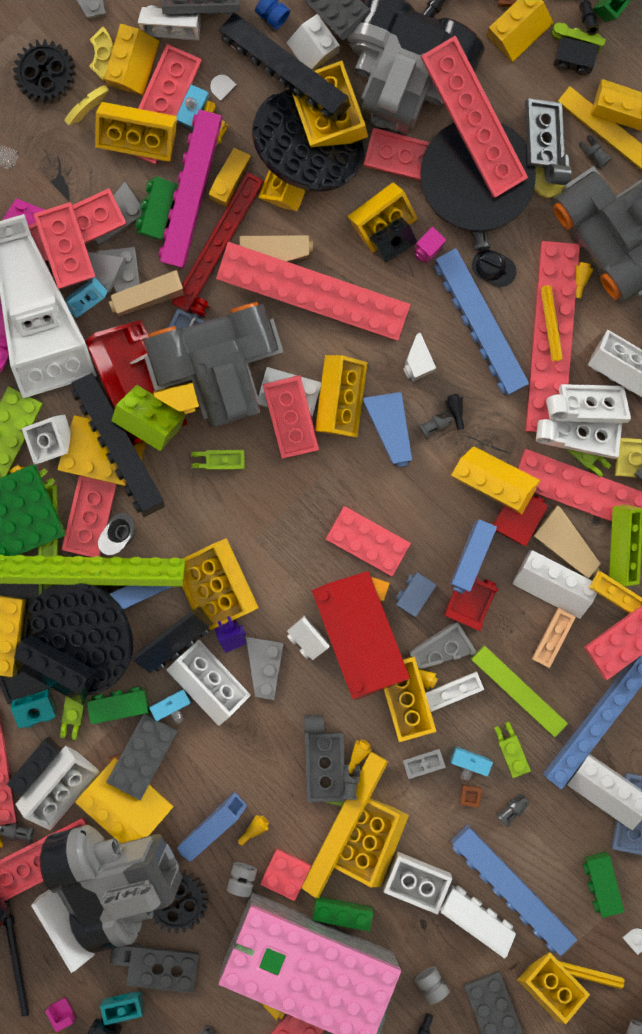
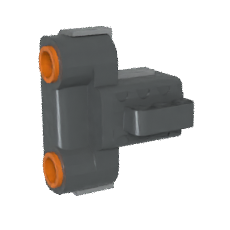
M595 166L566 184L562 193L553 198L551 204L557 219L569 231L575 242L579 244L580 249L600 277L607 293L617 303L622 304L631 297L638 298L642 295V179L615 196L609 185L601 177Z
M258 302L246 304L231 309V314L185 328L177 329L176 326L148 334L149 338L143 340L147 356L144 359L154 391L191 381L195 389L202 418H207L209 427H216L261 413L258 405V395L248 363L283 353L274 319L269 320L264 304L258 305Z

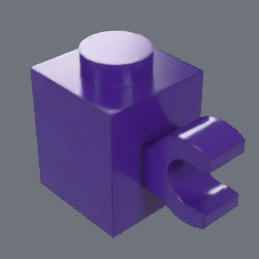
M230 616L227 617L228 622L226 624H222L219 620V627L215 628L218 641L225 653L246 644L244 636L247 634L243 625L239 626L236 619L232 620Z

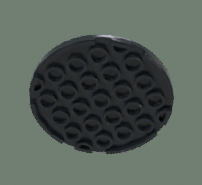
M291 89L268 97L261 104L254 117L252 138L259 157L273 174L292 186L317 192L334 190L351 181L362 164L364 158L362 139L350 144L310 147Z
M455 123L442 129L432 139L424 153L420 170V181L424 197L437 216L446 223L458 227V229L470 232H486L499 229L517 218L531 199L535 187L536 169L535 166L527 165V144L519 134L503 123L501 125L528 178L495 198L490 193Z
M82 583L75 585L55 584L35 598L28 609L27 619L24 622V639L32 635L96 670L97 673L88 695L100 693L120 680L131 661L133 635L124 610L109 593L95 585Z

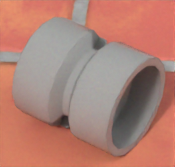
M233 863L231 870L233 878L229 879L226 890L236 896L250 897L253 889L251 882L256 878L257 868L245 863Z
M435 966L423 970L414 979L419 989L424 990V997L429 1005L438 1003L450 992L444 981H440L441 976Z

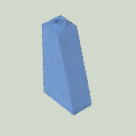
M402 392L363 398V404L391 463L397 464V467L408 466V462L412 461Z
M480 519L473 523L450 585L454 587V591L461 594L471 591L496 531V526Z
M126 586L110 593V595L119 603L122 609H126L171 588V586Z
M233 792L179 844L177 849L181 856L191 862L239 819L247 807L246 803Z

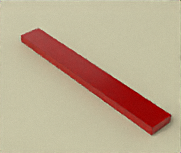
M247 171L182 284L184 295L174 298L171 303L172 305L186 313L190 312L189 306L194 305L193 299L197 300L223 255L227 243L231 241L264 183L263 180Z

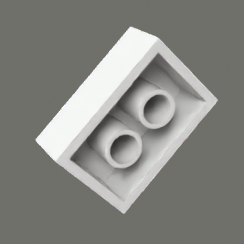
M397 851L384 882L383 892L438 915L452 881V876L447 871Z

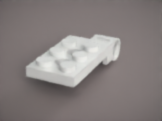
M561 384L558 388L559 394L550 396L546 400L549 419L553 421L629 423L631 420L624 386ZM586 401H590L594 406H589ZM604 401H608L612 407H608Z
M543 419L538 421L536 442L617 459L619 457L622 423L564 422ZM579 428H583L586 431V437H582L579 434ZM597 432L604 434V441L597 438Z

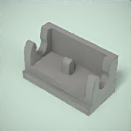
M440 749L403 760L409 780L446 768Z

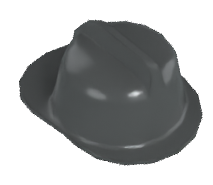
M118 513L114 515L98 539V547L103 554L108 556L115 555L135 538V522L129 514Z

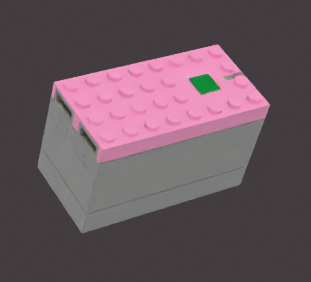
M252 892L222 962L219 985L333 1034H376L400 976L401 969L393 951L327 923L313 921L312 917Z

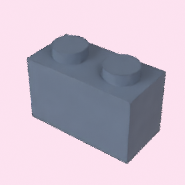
M418 572L414 575L412 573L409 575L405 582L408 584L404 591L400 590L395 597V600H397L396 605L414 617L418 615L436 587L435 583Z

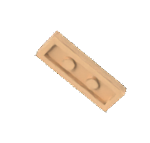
M557 608L532 659L550 668L576 617Z

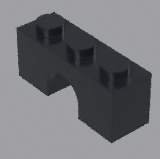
M50 737L46 738L6 785L22 797L60 753L62 748Z

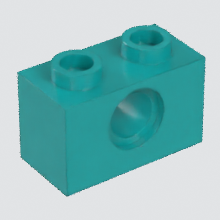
M49 689L13 700L11 704V712L19 729L32 727L42 721L48 722L56 717L57 707ZM31 709H37L38 712H32Z
M141 990L103 999L100 1009L104 1025L142 1017L145 1006Z

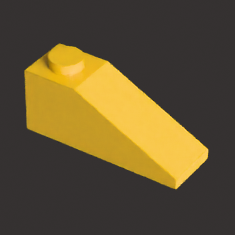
M233 148L208 194L210 200L222 206H228L251 159V155Z

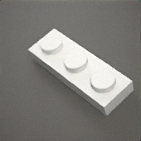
M477 671L425 693L430 711L432 712L484 690Z

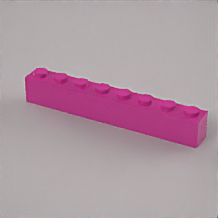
M198 110V114H194L192 126H194L193 134L190 133L188 136L187 145H189L188 153H184L182 161L185 164L184 169L178 175L179 189L174 192V208L170 209L168 220H170L169 228H165L163 239H166L165 244L159 250L158 257L161 258L160 262L185 269L223 121L221 115L203 110Z

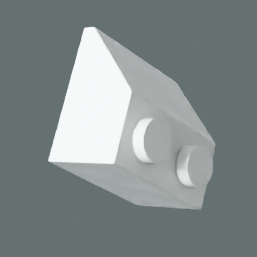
M318 14L303 23L286 42L296 58L313 71L337 55L340 47Z
M421 333L416 335L405 362V368H403L407 379L411 378L412 382L433 373L436 369Z
M65 414L54 416L22 428L35 465L68 453L71 430Z
M305 615L287 630L289 633L287 637L294 645L296 643L299 644L302 648L299 651L306 659L310 657L314 660L330 647V643Z

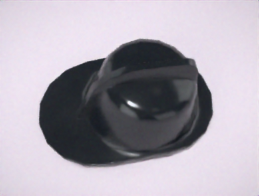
M487 249L478 252L473 258V271L481 279L499 287L507 286L515 279L516 266L508 257L494 250Z

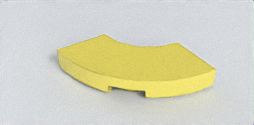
M102 27L89 39L95 51L94 59L89 67L104 82L114 45L109 33Z
M103 85L93 90L69 112L64 121L68 125L81 121L91 109L101 104L109 89Z

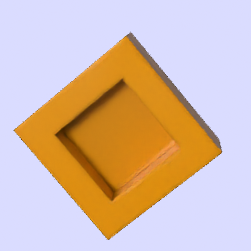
M371 577L379 599L384 601L390 583Z

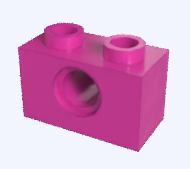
M432 226L416 243L414 249L415 257L423 263L425 261L428 264L442 250L446 239Z

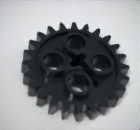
M44 39L43 45H40L39 41L36 40V46L29 43L30 49L27 50L23 47L24 54H17L20 61L14 60L18 67L13 68V71L16 73L13 77L15 81H18L16 85L18 88H21L22 94L27 93L28 99L34 96L36 103L41 98L43 104L46 103V99L53 103V97L60 100V94L67 96L65 89L72 90L69 83H75L71 76L76 75V72L72 70L76 66L71 62L73 58L71 55H68L67 49L62 50L61 44L56 47L54 41L48 45L46 39ZM40 56H46L45 60L42 62H39L38 58ZM56 66H62L60 71L54 72ZM30 72H36L34 77H27ZM46 82H52L50 87H43Z
M186 870L182 873L183 877L180 883L184 885L185 891H177L175 896L176 900L181 899L180 904L175 902L166 910H155L152 917L156 918L154 925L160 922V929L162 930L167 926L168 933L172 928L175 929L176 934L179 928L185 933L186 926L192 930L194 927L193 922L198 925L200 923L199 918H204L205 915L202 911H207L208 908L203 905L208 903V899L203 898L208 893L207 891H202L204 884L198 885L200 878L192 879L193 873L186 876ZM188 892H192L191 895H188V896L182 898V897L185 896ZM192 901L194 902L195 907L188 908L185 905V902ZM169 911H176L178 917H170Z

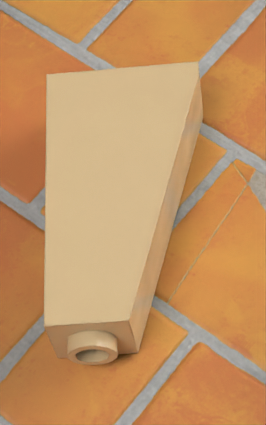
M309 235L240 236V246L292 264L309 259V253H313V241H309Z
M177 270L111 295L112 301H109L112 312H117L118 316H122L183 296V287Z
M554 506L532 534V537L580 575L588 579L590 577L593 578L600 570L598 566L601 563L559 506Z

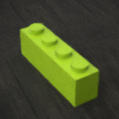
M631 505L613 506L609 577L623 586L640 584L642 508Z

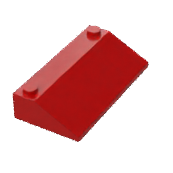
M142 320L96 332L85 340L114 410L116 405L136 385L154 395V388L145 359L130 364L133 360L147 353L143 340L149 337ZM185 418L183 420L182 426L187 425ZM125 430L133 446L145 442Z
M369 571L311 590L353 700L362 699L411 679Z

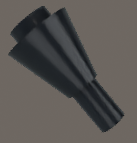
M459 394L447 396L448 400L444 402L455 419L457 430L464 429L462 419L463 396L459 397Z

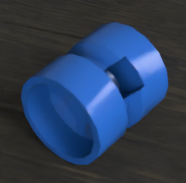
M260 0L255 7V13L262 19L267 18V23L274 30L279 29L288 19L291 10L284 3H278L279 0Z

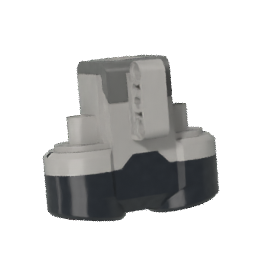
M361 0L371 11L346 38L354 53L359 56L354 70L358 74L369 78L361 97L360 108L363 120L389 132L407 136L410 128L414 129L425 101L436 105L443 104V100L420 56L456 35L471 67L476 73L485 51L483 42L474 31L464 24L450 18L437 20L416 12L413 6L405 0Z
M84 825L49 835L45 839L40 853L41 875L46 887L53 893L59 892L69 910V923L74 938L81 947L91 953L133 944L139 935L142 921L151 919L155 910L166 908L172 904L183 877L169 844L165 843L161 834L120 844L116 838L105 841L103 836L94 827Z

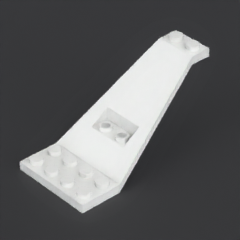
M25 215L0 221V297L10 366L22 397L26 398L72 384L71 382L91 373L96 377V371L86 342L30 232ZM45 315H49V316H50V317L47 318V319L43 318ZM31 321L30 324H25L24 322Z

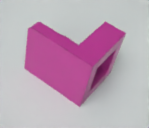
M66 997L49 1005L45 1011L55 1032L73 1024L76 1019V1015Z

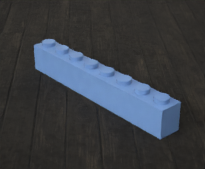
M455 248L438 257L434 262V269L437 275H441L445 281L443 286L446 292L452 294L454 298L452 303L456 309H460L462 322L465 326H469L473 342L478 343L480 346L479 353L483 360L487 359L490 365L488 367L489 372L493 377L496 376L500 392L508 396L529 384L458 250Z
M642 655L622 670L544 771L543 775L561 790L642 686Z
M468 824L451 840L454 845L452 849L459 856L463 854L467 860L465 862L472 870L476 868L480 872L479 877L486 884L490 882L494 886L492 889L499 898L503 896L507 900L506 905L513 912L517 910L521 914L519 918L526 926L530 924L534 928L532 931L540 940L544 938L548 942L546 946L552 953L557 952L562 956L577 941L575 935Z

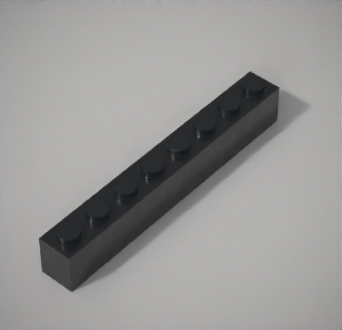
M236 13L232 14L219 29L222 35L221 39L227 46L230 47L232 45L242 57L247 56L255 67L260 66L263 68L267 76L270 78L272 76L275 77L282 87L291 89L294 96L298 99L303 98L310 108L319 110L326 120L331 119L336 123L351 106L346 94Z
M93 373L71 382L73 387L71 394L75 401L79 400L81 404L79 408L83 416H88L90 420L88 424L91 431L98 434L97 441L100 447H105L108 452L105 455L110 465L114 463L116 467L114 471L119 481H124L126 486L123 488L127 496H132L135 501L132 504L136 512H141L144 518L164 508V500L124 428L111 421L114 411Z

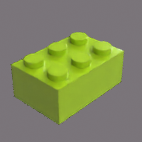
M136 385L116 405L111 421L161 451L180 431L185 414L160 401L153 394Z

